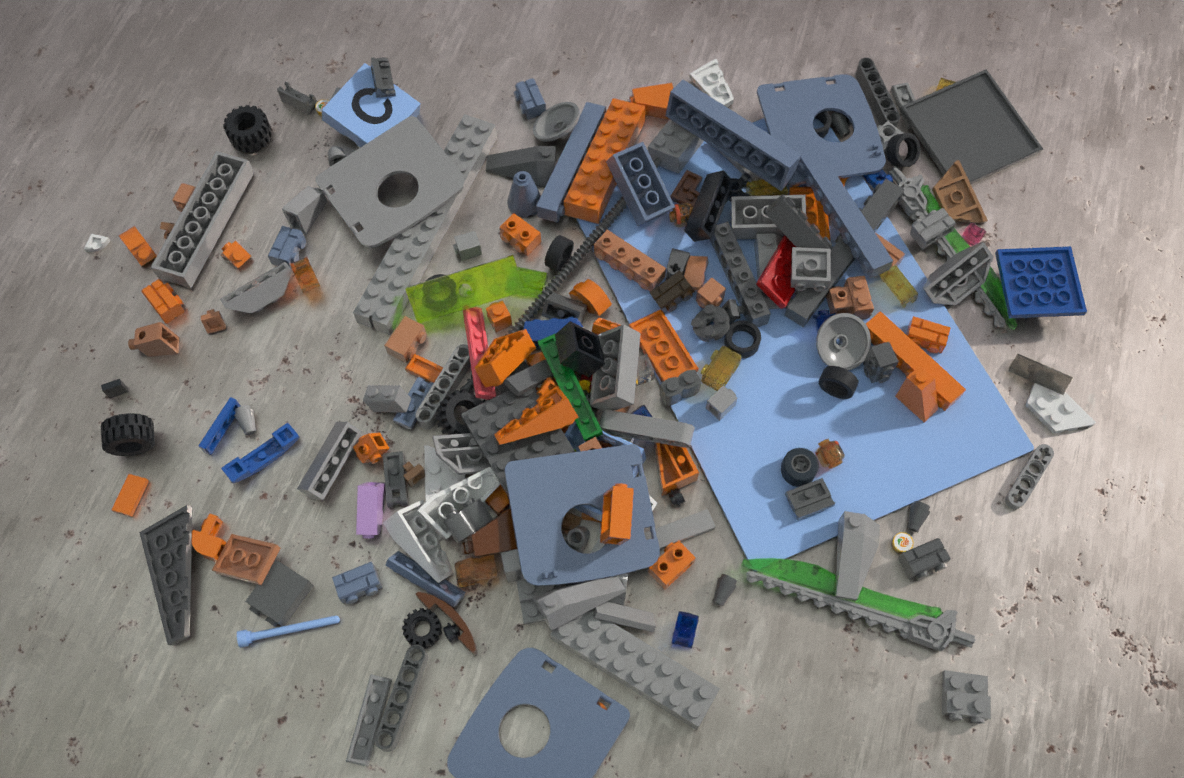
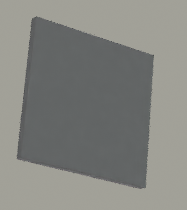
M987 69L905 104L899 109L942 174L944 175L959 160L970 184L1034 156L1043 150L1040 143Z

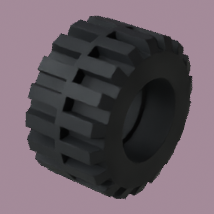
M245 105V107L238 106V109H232V112L227 114L228 118L224 119L225 124H223L224 131L232 146L236 147L238 151L242 150L245 153L247 151H250V153L254 152V150L259 151L261 147L267 146L266 143L270 142V137H272V128L262 109H257L254 105L252 107L250 105Z
M466 389L456 390L440 402V406L437 407V412H439L436 415V420H439V423H437L438 428L442 426L443 430L441 432L448 435L470 433L466 425L460 424L455 419L454 408L456 405H460L470 410L486 402L485 399L481 401L480 398H476L473 390L467 392Z
M135 413L119 414L105 419L101 423L103 451L116 456H134L151 450L155 446L154 423L152 419L146 415Z

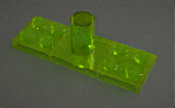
M514 255L405 288L418 323L525 292ZM463 284H468L471 289H465Z

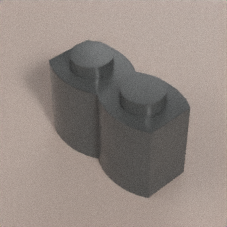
M687 370L678 377H672L663 381L660 385L659 395L665 406L674 405L682 398L696 395L700 390L701 379L696 370Z
M471 498L463 504L465 508L459 512L455 509L446 515L447 520L444 521V524L456 542L462 541L493 520L480 498L477 500Z

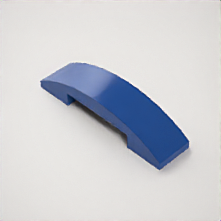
M289 423L274 431L271 439L243 458L236 457L221 468L233 484L261 471L295 444L300 437Z

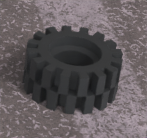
M420 608L418 611L415 609L412 614L408 613V618L404 619V626H402L403 635L408 643L420 645L424 649H427L429 645H435L434 642H438L440 639L439 635L442 634V625L437 615L429 609L424 610V608ZM420 621H426L430 624V631L425 636L415 634V625Z

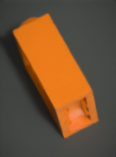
M618 483L604 493L600 543L621 545L630 540L634 488H627L628 485Z

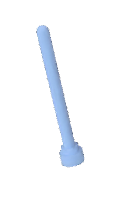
M335 615L257 632L247 631V629L237 631L239 648L247 647L255 640L337 624L340 622V617Z

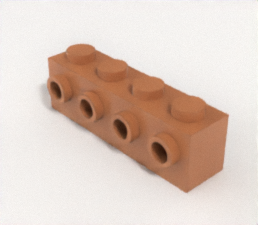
M606 230L594 244V254L599 260H604L614 270H619L626 278L634 280L645 290L651 292L665 278L666 268L609 230Z

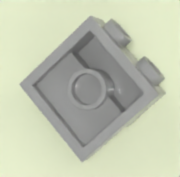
M792 247L791 287H795L798 291L814 288L815 291L822 292L825 289H829L831 282V249Z
M521 576V580L517 581L524 625L545 621L533 599L560 586H534Z
M944 670L942 672V715L949 716L950 720L957 721L968 718L971 719L972 723L984 724L986 720L991 719V696H988V676Z

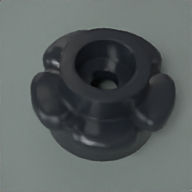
M679 488L670 490L669 498L674 506L678 504L680 507L682 503L686 502Z
M447 623L448 625L443 628V631L450 643L458 641L460 632L455 624L451 626L450 623Z

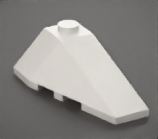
M488 467L431 496L417 511L429 526L443 540H446L451 536V533L444 524V521L447 520L446 515L455 509L459 512L465 508L463 504L471 498H474V500L480 498L484 502L500 483L492 469Z
M421 500L397 511L384 521L383 524L393 540L439 583L453 575L446 552L441 549L439 543L441 537L417 511L425 503Z

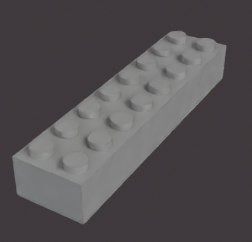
M216 151L151 266V269L159 279L192 288L254 174L249 160Z
M593 610L559 626L550 634L551 640L695 730L700 726L720 690L714 684L614 623L594 618Z

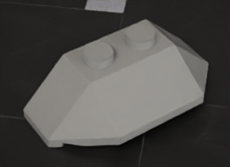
M984 242L964 249L931 273L923 289L932 303L957 305L985 283L994 257Z
M284 262L232 291L220 300L226 309L251 314L259 312L269 303H274L281 296L285 295L292 270Z
M471 433L432 437L436 455L458 475L476 474L490 467Z

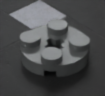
M709 304L696 315L691 325L700 340L709 342L711 339L718 340L728 332L730 317L723 308ZM714 321L715 324L713 326H708L710 322Z

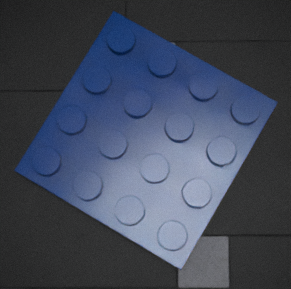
M1071 246L997 249L995 256L1009 318L1084 316L1087 313Z

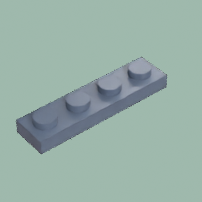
M397 551L387 559L385 566L448 605L455 607L464 598L465 591L445 579L439 583L436 582L416 561L400 551Z

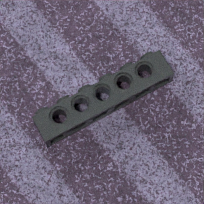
M729 222L716 225L710 241L739 306L744 307L746 321L752 322L757 327L768 324L771 313L759 287L756 285L754 276Z

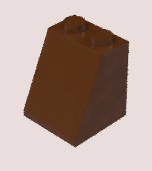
M511 509L501 512L493 520L463 539L461 551L466 559L517 549Z

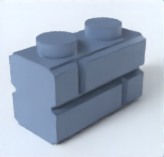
M531 78L525 82L516 83V91L513 93L515 100L520 101L521 113L525 114L528 120L536 118V116L539 117L546 111V104L535 79Z
M286 226L281 227L268 254L271 264L279 266L286 262L292 269L293 265L299 260L300 250L306 245V239L302 231Z
M372 561L332 577L339 600L343 604H353L359 600L358 597L363 595H375L378 593V589L382 588Z

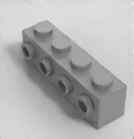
M336 422L297 489L312 499L324 500L362 431L349 422Z

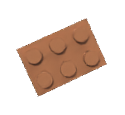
M231 534L212 571L216 574L262 585L281 548L277 544Z

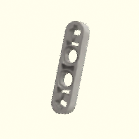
M1041 444L1031 454L1006 495L1005 502L1009 508L1019 509L1028 500L1054 456V451L1049 445ZM1041 452H1046L1045 457L1041 461L1038 460L1042 454ZM1031 464L1036 465L1039 468V473L1031 472L1029 466ZM1020 480H1027L1030 488H1023ZM1019 492L1021 495L1018 498V502L1015 503L1013 497Z

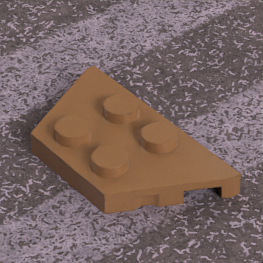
M957 160L936 183L932 191L940 208H944L955 222L984 224L988 221L960 161Z

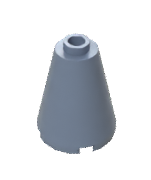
M517 172L513 177L508 195V207L512 214L514 213L522 218H528L532 214L536 215V206L541 194L528 172Z

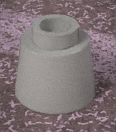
M333 146L328 150L330 167L346 157L341 147Z

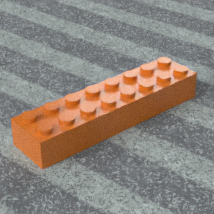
M615 98L612 99L564 200L565 215L599 224L617 184L606 161L613 154L635 145L645 123V106Z

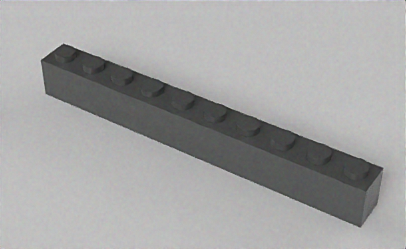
M887 179L882 184L876 186L872 197L868 196L864 203V208H859L874 232L878 230L899 202L905 190ZM841 233L835 240V246H831V282L829 289H832L856 259L853 257L848 244L844 243ZM806 288L803 291L796 290L795 298H790L785 307V316L804 327L827 297L829 289H825L822 292H817L814 288Z

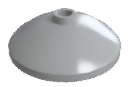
M562 102L550 107L536 120L533 126V134L538 140L545 142L565 137L577 125L580 118V109L573 102Z
M835 314L826 319L818 330L816 337L817 351L821 360L827 366H839L847 370L854 369L863 363L870 350L871 335L863 320L853 314ZM837 339L840 340L839 345L836 344Z

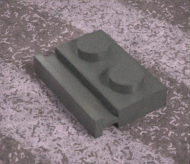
M823 478L785 493L793 512L797 516V520L835 505Z

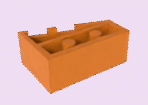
M526 329L495 338L474 369L485 388L490 386L497 387L536 349V346Z
M654 442L662 496L670 493L671 489L682 488L698 480L699 471L686 448Z

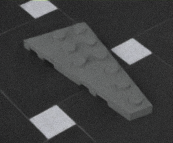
M190 505L182 507L139 532L167 645H175L190 637L192 506Z

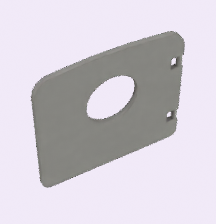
M414 116L404 119L321 172L315 180L359 242L368 248L378 247L410 229L452 200L465 187V178L461 171ZM399 173L413 176L418 181L419 188L417 195L410 203L402 207L392 208L383 205L378 200L379 186L386 178ZM333 187L336 192L330 195L327 190ZM359 224L363 227V230L360 232L355 228Z

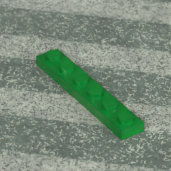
M555 334L537 341L559 389L568 398L578 415L575 422L584 441L587 442L594 437L603 435V431L573 369L560 364Z

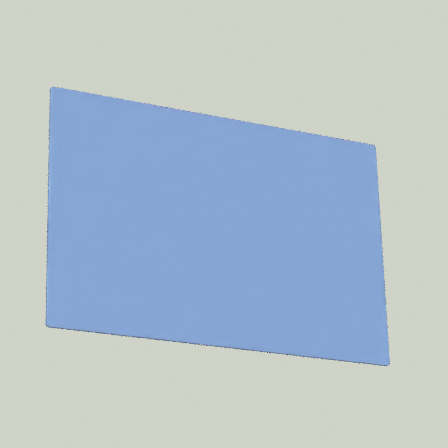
M764 118L752 122L769 134ZM813 119L814 129L824 126L818 119ZM831 127L827 135L822 138L829 142H840ZM705 141L679 174L660 166L657 167V171L670 196L686 170L703 177L696 190L700 192L707 174L724 170L730 178L739 179L743 175L716 148ZM862 175L849 177L844 185L858 208L863 209L868 196L872 197L874 195ZM750 182L746 187L742 188V191L751 196H779L782 194L789 195V187L792 186L787 184L780 191L768 182L759 188ZM804 183V184H799V186H797V187H808V186H807L806 183ZM617 184L600 222H602V219H605V215H608V212L617 204L620 197H623ZM728 200L724 205L717 225L729 222L732 229V201ZM626 205V209H623V212H620V216H617L611 227H608L609 231L664 266L666 273L672 248L689 252L690 256H708V265L704 273L705 281L703 285L712 277L726 288L725 296L719 307L722 308L729 299H735L737 306H739L710 239L694 242L684 232L687 224L685 217L689 218L688 216L692 212L691 209L689 214L687 207H684L682 210L680 209L682 214L680 215L681 224H677L676 211L673 208L669 212L637 226L628 205ZM828 215L830 241L832 247H834L836 244L835 240L840 232L838 229H835ZM888 216L876 233L905 253L902 262L890 275L881 273L869 278L862 271L861 264L856 258L834 287H843L846 279L849 277L865 276L874 306L870 318L863 319L865 324L881 311L905 334L913 316L951 328L946 347L942 353H930L927 349L920 348L959 382L966 391L946 411L938 407V410L925 423L895 397L906 379L905 374L896 367L890 379L882 383L878 381L871 383L870 378L866 377L864 373L863 363L854 369L848 370L859 381L856 391L850 399L833 397L821 389L819 379L827 365L818 354L816 337L823 322L831 317L826 298L804 327L785 316L786 308L769 309L771 314L768 324L758 327L761 332V342L758 351L748 358H738L731 355L725 348V335L718 340L711 339L709 342L702 341L696 336L691 322L704 309L696 301L698 290H695L693 296L688 301L680 302L673 312L664 313L699 368L697 374L701 379L700 390L696 395L682 398L678 403L670 405L678 422L688 423L695 427L690 447L752 570L755 572L837 537L838 520L844 511L865 514L872 520H876L911 505L914 501H920L1034 450L1033 444L944 304L932 303L924 291L923 287L927 278ZM576 218L586 238L589 237L593 230H596V226H599V224ZM736 239L757 283L755 239ZM596 257L629 324L661 309L649 293V290L641 288L637 282L629 280L622 272L614 270L607 262ZM665 274V278L662 280V282H661L660 284H662L664 281H666V274ZM795 289V291H794V293H793V295H792V297H791L792 299H794L795 296H796V295H795L796 289ZM740 314L741 318L736 319L734 322L746 320L744 314ZM714 321L710 322L708 326H713L715 324ZM737 331L731 337L732 342L741 348H748L754 342L752 335L744 331ZM837 339L836 344L839 345L840 340ZM648 361L659 385H661V380L659 379L658 375L656 374L650 362ZM724 386L727 389H731L738 399L736 406L719 421L706 409L707 400ZM836 440L839 445L831 449L834 452V455H831L829 451L825 450V447ZM800 447L810 450L817 457L819 468L813 481L823 478L835 505L797 520V516L793 512L785 493L798 486L787 483L782 477L781 463L787 452ZM840 453H844L843 456H835V454L842 455Z

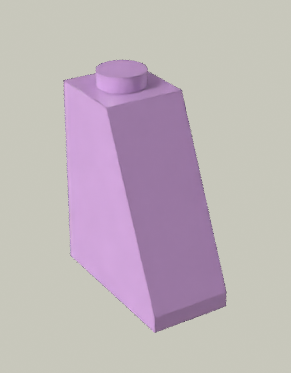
M365 482L358 485L356 535H362V538H375V535L381 533L386 493L385 482Z

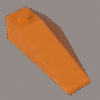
M556 386L540 396L533 408L523 410L521 418L511 420L494 436L501 445L569 426L578 418V415L568 398Z

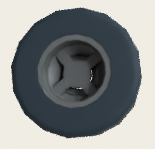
M794 448L787 452L781 463L782 477L793 486L800 487L813 481L818 472V459L813 452L806 448Z

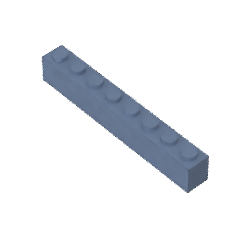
M586 102L579 121L573 129L537 203L536 208L539 218L558 222L560 217L564 216V200L606 114V106Z
M817 147L802 153L797 166L798 172L802 173L807 186L813 190L816 200L822 204L825 214L830 216L833 226L841 233L842 239L850 247L853 257L857 258L861 264L862 271L869 278L888 271L893 263V259L820 149Z

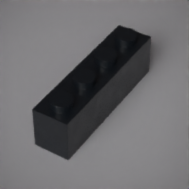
M724 170L706 175L684 229V232L694 242L711 239L734 183Z

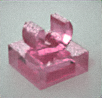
M970 222L960 239L974 246L981 241L986 231L984 228H980L975 223Z

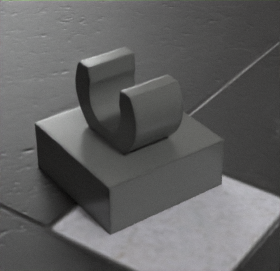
M729 299L722 307L730 317V325L736 319L741 318L740 314H745L744 307L737 306L735 299Z

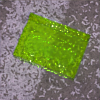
M512 266L507 285L505 286V292L538 298V295H542L541 291L544 290L547 273Z

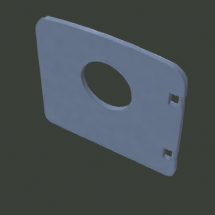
M840 74L832 77H817L786 81L778 84H763L757 88V97L771 136L800 154L818 147L839 179L875 174L883 169L886 159L879 132L865 95L858 81L853 76ZM834 81L835 84L827 85L826 82ZM783 87L784 91H775V88ZM823 111L840 112L851 121L853 134L843 142L826 141L815 132L813 119ZM796 169L788 185L806 183L802 173H799Z
M629 444L517 460L506 464L504 473L520 569L523 578L529 584L546 586L596 580L652 566L658 560L660 548L642 465L641 451L637 445ZM638 465L639 477H633L631 466ZM621 483L628 485L627 488H634L630 540L621 545L605 544L600 550L588 554L577 552L567 545L562 536L561 525L565 514L571 508L578 505H591L602 512L603 495L612 486ZM650 527L652 539L646 540L644 528Z
M525 648L519 651L506 666L475 709L448 755L447 766L449 772L455 778H593L629 721L630 713L626 707L540 650ZM545 662L555 667L552 674L542 668ZM600 698L611 704L607 711L597 705ZM519 705H532L539 708L545 713L550 723V737L546 746L532 757H515L509 754L500 742L499 727L503 717L509 710Z

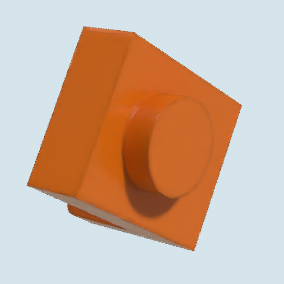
M236 240L232 244L228 242L221 248L223 250L221 256L225 257L237 269L251 258V255Z

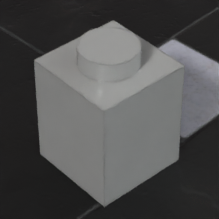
M475 231L454 237L456 244H453L455 254L460 255L461 261L482 255L481 246Z
M722 386L707 400L706 409L720 421L736 406L738 398L731 389Z

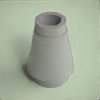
M250 405L236 408L234 416L245 435L254 434L256 432L254 410L251 409Z

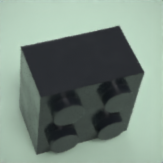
M571 321L555 334L559 361L563 366L590 377L605 365L599 335Z

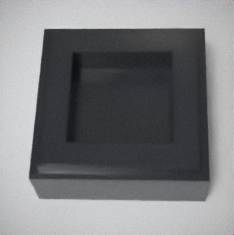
M121 379L101 385L102 391L110 399L128 393V388Z

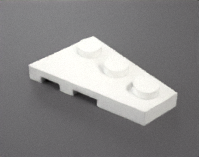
M717 58L690 73L689 78L702 92L726 107L733 104L734 98L723 78V72L718 66Z

